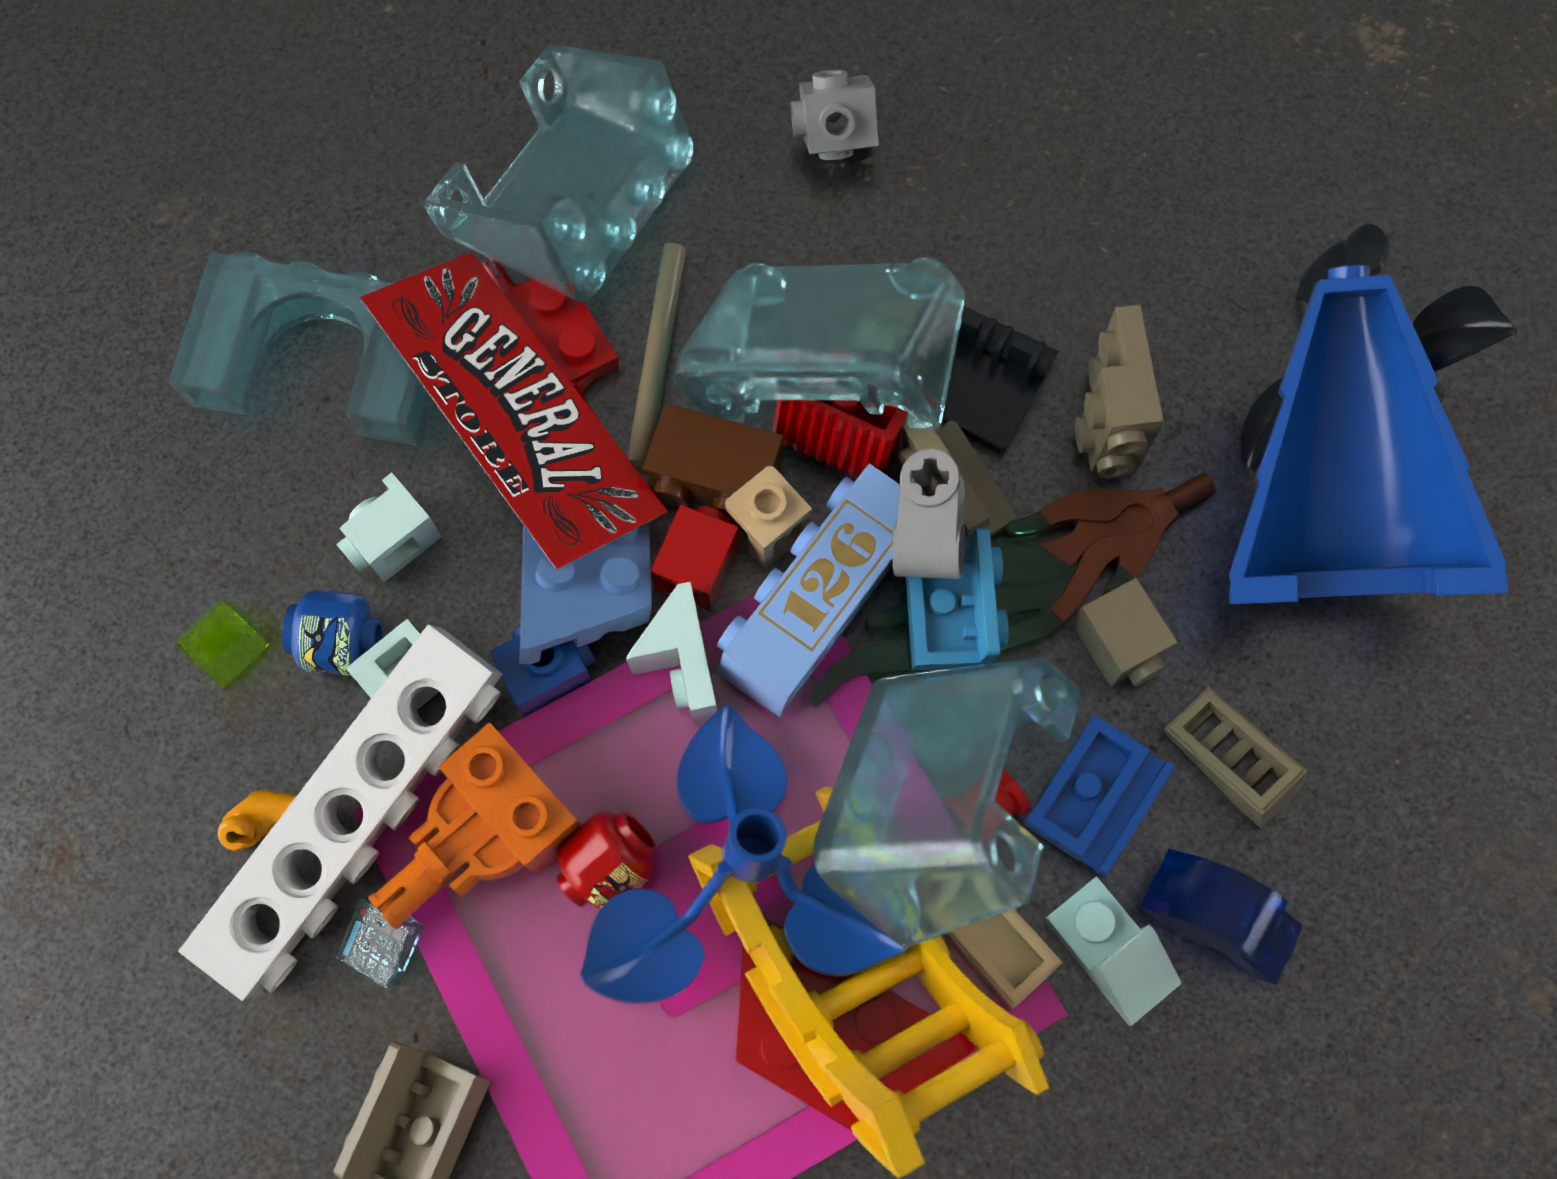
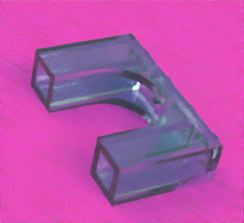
M237 251L234 255L210 252L168 381L189 406L247 416L262 363L271 345L291 327L314 319L343 321L356 327L363 333V354L346 410L347 416L362 437L419 447L432 400L430 394L360 299L361 296L394 283L381 281L374 275L362 271H350L347 275L327 272L314 264L304 261H294L290 265L269 262L256 254L245 251Z

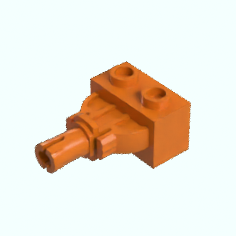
M490 722L438 766L447 779L438 788L431 801L427 821L409 836L412 843L418 847V851L414 854L416 858L381 889L368 897L376 909L383 911L381 913L383 918L396 930L443 887L447 889L450 886L460 897H463L480 881L505 878L516 873L524 866L535 876H539L557 859L558 846L581 826Z

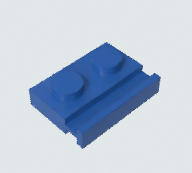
M1094 714L1023 825L1077 861L1081 860L1096 870L1095 873L1101 877H1105L1110 872L1176 766L1169 761L1164 762L1149 752L1150 749Z

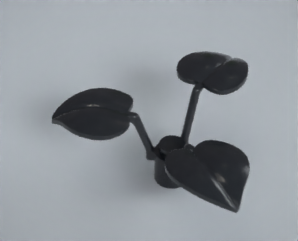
M1365 224L1355 229L1347 237V240H1342L1327 249L1313 262L1301 281L1300 295L1303 301L1308 305L1315 284L1319 280L1328 279L1329 269L1343 266L1368 265L1370 266V276L1379 274L1389 256L1390 245L1387 235L1378 226ZM1463 286L1444 294L1424 308L1413 322L1415 331L1434 372L1517 334L1516 327L1503 314L1493 298L1485 290L1477 286ZM1283 377L1270 385L1256 399L1243 426V457L1246 465L1254 473L1260 466L1283 400L1278 394ZM1437 382L1434 390L1440 403H1442L1445 389Z

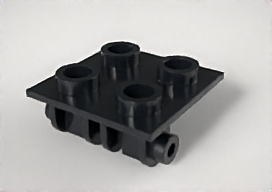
M953 300L950 304L945 302L935 322L938 326L898 395V399L910 403L915 408L946 423L955 421L962 431L1006 451L1059 351L1047 346V343L1043 341L1039 342L1014 330L1009 325L1005 326L997 322V319L982 315L966 307L961 302L957 303Z

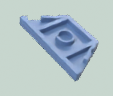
M649 522L558 570L555 569L523 524L519 664L529 665L540 661L542 650L570 640L573 641L577 648L600 640L608 632H623L649 622L652 608Z

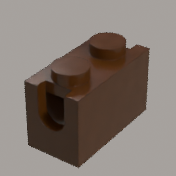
M664 403L642 466V473L649 476L647 485L661 502L675 507L680 505L686 507L688 502L711 507L729 516L733 521L732 523L738 524L726 510V499L767 466H773L778 472L780 471L784 459L783 435Z

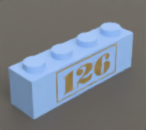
M871 464L867 465L855 482L846 476L834 490L825 506L832 512L822 525L818 526L811 521L795 541L790 552L796 558L788 569L783 573L778 568H774L763 581L754 596V599L760 603L748 620L738 615L718 641L717 647L723 653L717 674L780 718L893 566L892 547L895 522L898 519L899 483Z

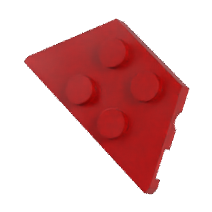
M764 917L768 927L774 925L778 929L783 928L775 922ZM743 945L735 1061L852 1131L851 1126L860 1120L843 1100L830 1107L807 1076L764 1009L745 975L747 971L756 966ZM792 954L790 966L807 993L814 990L820 995L858 974L829 976L817 973L804 966ZM888 989L834 1019L833 1030L851 1052L857 1049L863 1054L932 1014ZM959 1032L878 1080L891 1091L899 1090L906 1094L956 1064L973 1052L976 1046L962 1032Z

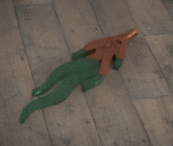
M1201 473L1167 492H1164L1161 487L1144 491L1125 489L1082 490L1070 493L1028 517L1010 521L1004 529V535L1010 539L1033 538L1060 527L1072 526L1075 529L1062 538L1040 544L1000 547L1003 559V578L1001 585H995L997 609H1005L1007 617L1040 610L1037 617L1009 628L1007 647L1000 648V651L1017 644L1042 638L1061 628L1078 611L1101 572L1114 562L1115 572L1103 591L1102 596L1136 577L1138 578L1152 558L1164 531L1176 521L1179 513L1216 493L1211 477L1206 473ZM907 598L892 610L869 615L865 622L866 628L870 631L896 630L909 623ZM910 637L875 645L846 655L825 673L811 695L810 704L818 707L841 685L858 676L922 671H912Z

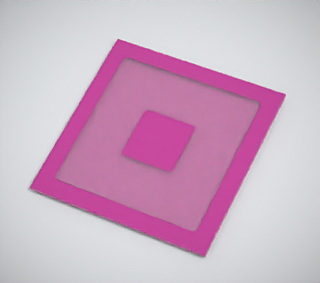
M756 593L700 622L717 711L726 705H731L754 731L771 744L785 766L788 783L786 793L780 805L773 813L782 820L787 837L825 818L815 791L828 786L852 793L853 796L858 797L863 802L870 814L873 824V830L870 834L900 890L926 928L933 927L941 935L948 948L950 959L959 970L995 1004L1016 1018L1025 1020L1036 1034L1067 1016V1012L1047 978L1014 1009L1010 1010L920 908L930 896L970 860L984 876L985 874L843 634H841L779 718L717 674L723 653L717 647V643L738 615L746 620L750 618L760 605L754 599ZM626 662L498 732L575 817L580 825L601 810H607L617 815L627 811L642 823L654 839L658 851L653 855L655 873L640 889L653 890L668 897L674 904L679 918L689 909L703 890L688 855L710 844L723 848L730 826L728 818L713 824H703L695 821L684 810L677 795L676 777L680 761L689 742L703 725L694 726L689 707L680 709L676 707L669 671L681 669V665L633 675ZM429 772L413 792L414 795L420 798V801L410 816L395 831L387 826L372 847L379 852L376 862L386 882H389L416 858L414 854L418 851V847L412 843L409 836L427 821L431 801L438 788L447 779L443 772L437 777H434ZM361 805L352 810L359 827L363 821ZM837 842L791 866L790 872L798 889L801 890L803 878L813 864L819 861L847 863ZM558 859L538 876H535L524 866L516 873L505 878L480 881L463 897H460L450 886L447 889L443 887L405 920L480 1075L491 1080L488 1091L531 1179H792L858 1140L851 1130L735 1061L743 943L737 932L725 937L710 904L706 906L697 920L686 928L699 939L705 951L704 962L697 977L689 987L678 995L667 1000L646 1004L617 1002L595 993L584 985L580 977L581 969L586 955L590 928L600 909L590 903L579 907L564 894L557 882V876L562 872ZM774 874L757 883V891L752 895L762 915L784 927L785 918L796 903L785 896L778 875ZM916 975L889 989L930 1014L942 1009ZM975 1047L973 1052H971L969 1055H967L957 1063L978 1052L979 1049Z

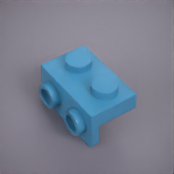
M976 528L970 538H965V561L962 579L905 577L912 671L989 668L1000 655V648L1007 647L1009 637L1007 613L1005 609H997L995 585H1001L1003 559L1000 547H991L989 528Z

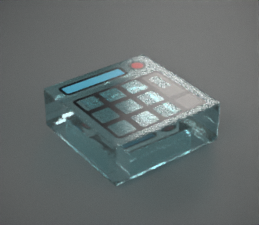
M369 896L360 897L335 958L386 989L399 986L424 925L408 917L402 923L403 925L396 930L381 915L383 911L373 906L368 898Z

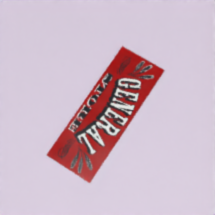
M473 252L360 297L361 301L556 570L668 512Z

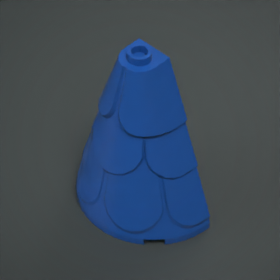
M1368 265L1343 266L1329 269L1328 279L1319 280L1314 286L1278 391L1283 400L1256 475L1258 485L1229 572L1231 582L1229 588L1230 604L1297 602L1298 598L1402 593H1427L1436 596L1508 593V579L1505 574L1507 563L1467 472L1470 465L1434 390L1438 382L1436 374L1391 276H1370V266Z

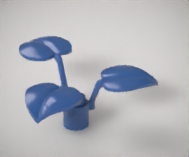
M726 705L711 716L693 736L682 756L676 777L678 798L682 807L692 819L703 824H713L728 818L730 827L722 850L723 861L718 864L716 872L689 909L679 918L671 900L653 890L632 889L621 892L611 898L597 913L590 928L580 977L584 985L590 990L605 998L623 1003H655L667 1000L681 993L697 977L705 957L703 945L686 928L697 920L724 882L731 876L745 882H758L770 876L772 872L778 875L785 896L796 903L790 909L784 921V935L787 944L794 956L804 966L817 973L829 976H844L861 972L903 954L909 947L910 940L900 914L883 890L869 876L847 863L819 861L807 870L802 881L801 890L796 887L790 872L792 862L789 858L781 855L786 843V829L782 820L773 813L780 805L786 793L788 783L785 766L771 744L754 731L731 705Z

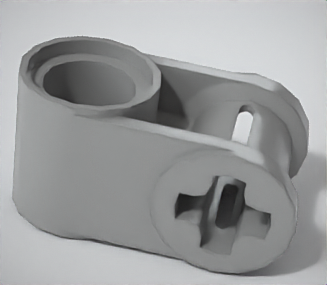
M933 448L919 450L911 455L902 467L898 519L895 522L892 547L893 572L896 577L962 579L965 561V484L953 458L942 450ZM940 474L945 484L937 485L934 496H926L921 486L930 485L932 475Z

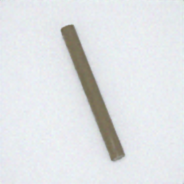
M666 243L662 251L627 454L629 461L638 469H642L658 422L686 256V248L678 243Z

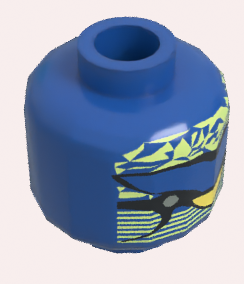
M323 590L307 592L302 596L298 604H290L286 611L282 628L284 651L287 654H293L295 663L302 670L316 673L351 675L346 668L383 639L382 619L373 617L369 602L363 595L356 593Z

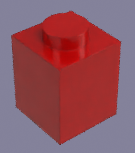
M680 505L650 571L655 590L670 595L678 584L691 582L695 605L712 612L740 549L738 526L733 525L732 519L717 509L699 506L696 511Z

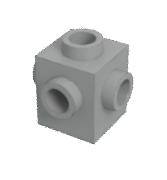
M825 70L812 74L813 81L799 83L800 101L791 102L792 127L794 137L804 136L809 154L819 153V158L838 160L852 156L853 149L879 146L875 86L868 75L847 77V71ZM838 112L835 116L828 118L830 114Z

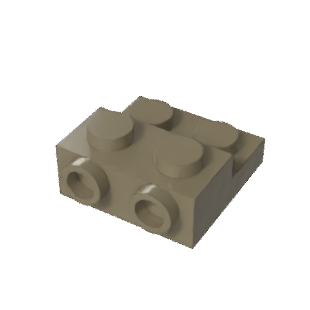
M1141 304L1115 307L1107 330L1100 333L1099 350L1096 358L1089 360L1088 372L1092 392H1086L1083 414L1075 419V438L1079 453H1088L1091 473L1098 472V476L1101 478L1122 477L1132 473L1135 468H1139L1164 421Z

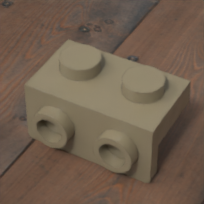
M925 414L903 426L902 450L898 452L902 466L914 453L930 448L944 451L953 458L958 466L966 491L964 509L965 538H970L976 528H989L991 538L1015 523V512L957 422L949 421L934 430ZM936 474L932 475L930 485L923 487L929 496H934L937 485L945 483L942 476Z
M396 1041L392 1042L383 1061L375 1072L373 1083L354 1126L345 1139L343 1150L334 1168V1175L341 1179H449L491 1080L435 1054Z

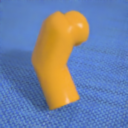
M257 790L251 793L223 817L222 823L218 828L220 843L231 851H242L255 845L270 832L297 795L271 790Z

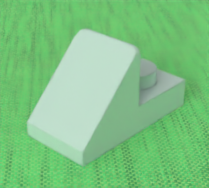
M691 582L681 583L675 587L632 647L626 661L633 675L681 665V669L669 671L677 709L690 708L695 726L704 724L717 712V706Z
M1097 876L1043 919L1129 1026L1136 1023L1182 984L1155 930L1150 924L1140 929Z

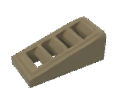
M1209 686L1164 728V734L1241 812L1261 829L1292 801L1306 785L1308 770ZM1214 714L1221 723L1199 742L1192 734ZM1234 734L1240 741L1219 760L1212 753L1227 738ZM1253 753L1259 761L1241 778L1238 777L1233 770ZM1272 772L1279 780L1260 796L1253 789Z

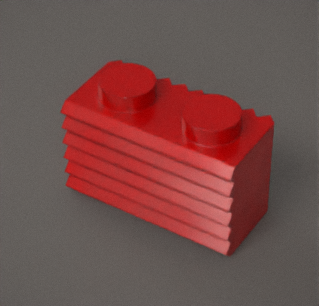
M801 356L780 387L772 432L783 435L784 447L793 446L795 452L805 453L806 457L815 456L817 462L826 461L828 467L837 466L839 472L847 471L850 477L858 478L868 464H871L887 475L898 457V452L902 449V428L910 422L915 406Z

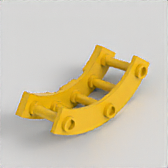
M825 786L815 791L825 818L786 837V843L781 855L789 858L793 865L837 842L847 863L869 876L883 890L900 914L910 940L907 950L899 956L883 961L858 973L820 995L814 990L807 993L790 966L793 952L787 944L784 927L781 929L774 925L768 927L752 895L757 891V883L761 881L745 882L731 876L724 882L709 904L725 937L737 932L747 953L751 956L756 967L747 971L745 975L773 1024L807 1076L830 1107L842 1100L860 1120L851 1126L853 1135L882 1165L900 1179L925 1163L914 1137V1134L920 1131V1121L1003 1072L1036 1095L1049 1089L1039 1062L1044 1055L1043 1048L1033 1028L1025 1020L1018 1019L1006 1012L981 992L950 959L948 948L941 935L933 927L926 928L900 890L872 839L870 832L873 830V824L863 802L850 792ZM713 844L688 855L702 889L716 872L718 864L723 861V848ZM913 975L917 976L933 999L942 1008L863 1054L857 1049L851 1052L833 1030L834 1019ZM959 1032H962L979 1049L978 1052L906 1094L899 1090L893 1092L878 1080Z

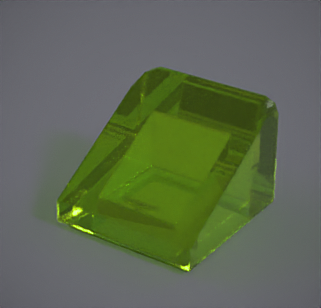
M222 597L175 640L176 646L222 689L269 646Z

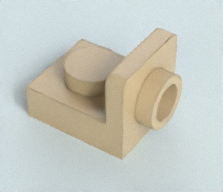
M773 466L764 468L725 501L727 512L748 534L749 554L764 570L792 548L801 532L812 521V508Z

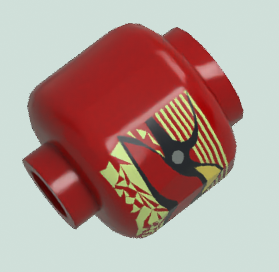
M601 810L590 817L558 846L557 859L562 872L557 876V882L564 894L577 906L583 907L590 903L601 910L614 896L624 891L640 889L651 879L655 873L653 855L658 851L657 845L648 830L629 812L623 811L617 815L607 810Z

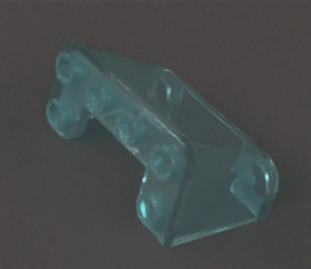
M548 44L519 81L540 127L495 186L483 199L465 163L455 162L425 199L423 205L437 230L444 237L575 301L585 302L590 300L602 287L605 279L625 251L632 245L635 237L655 209L661 204L683 169L689 165L693 155V141L689 136L686 123L662 61ZM551 71L555 79V89L551 99L547 102L543 95V82L547 73ZM457 189L462 194L463 202L450 199Z
M1039 657L885 677L876 680L870 688L814 838V864L820 877L833 891L903 949L1029 903L1043 845L994 800L1014 730L1035 721L1059 744L1069 740L1082 690L1057 666L1047 659ZM998 835L1010 844L1014 852L1016 864L1013 873L1004 867L997 855L996 838Z

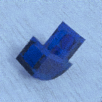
M1168 849L1140 906L1177 936L1219 949L1255 978L1277 985L1287 961L1294 953L1297 939L1304 926L1285 910L1288 900L1264 884L1218 862Z

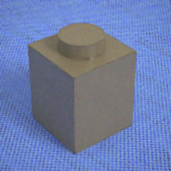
M1137 577L1081 607L1072 623L1111 688L1127 679H1130L1135 687L1163 672L1168 667L1163 659L1167 657L1178 643Z

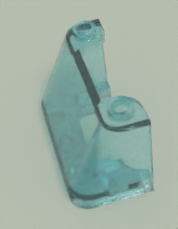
M917 258L911 263L772 267L762 263H751L731 274L685 343L678 356L673 381L705 414L741 424L744 423L746 413L758 412L760 400H859L870 414L882 415L884 405L894 406L908 412L906 423L910 428L940 429L966 292L957 277L948 270L947 266L941 261L932 258Z

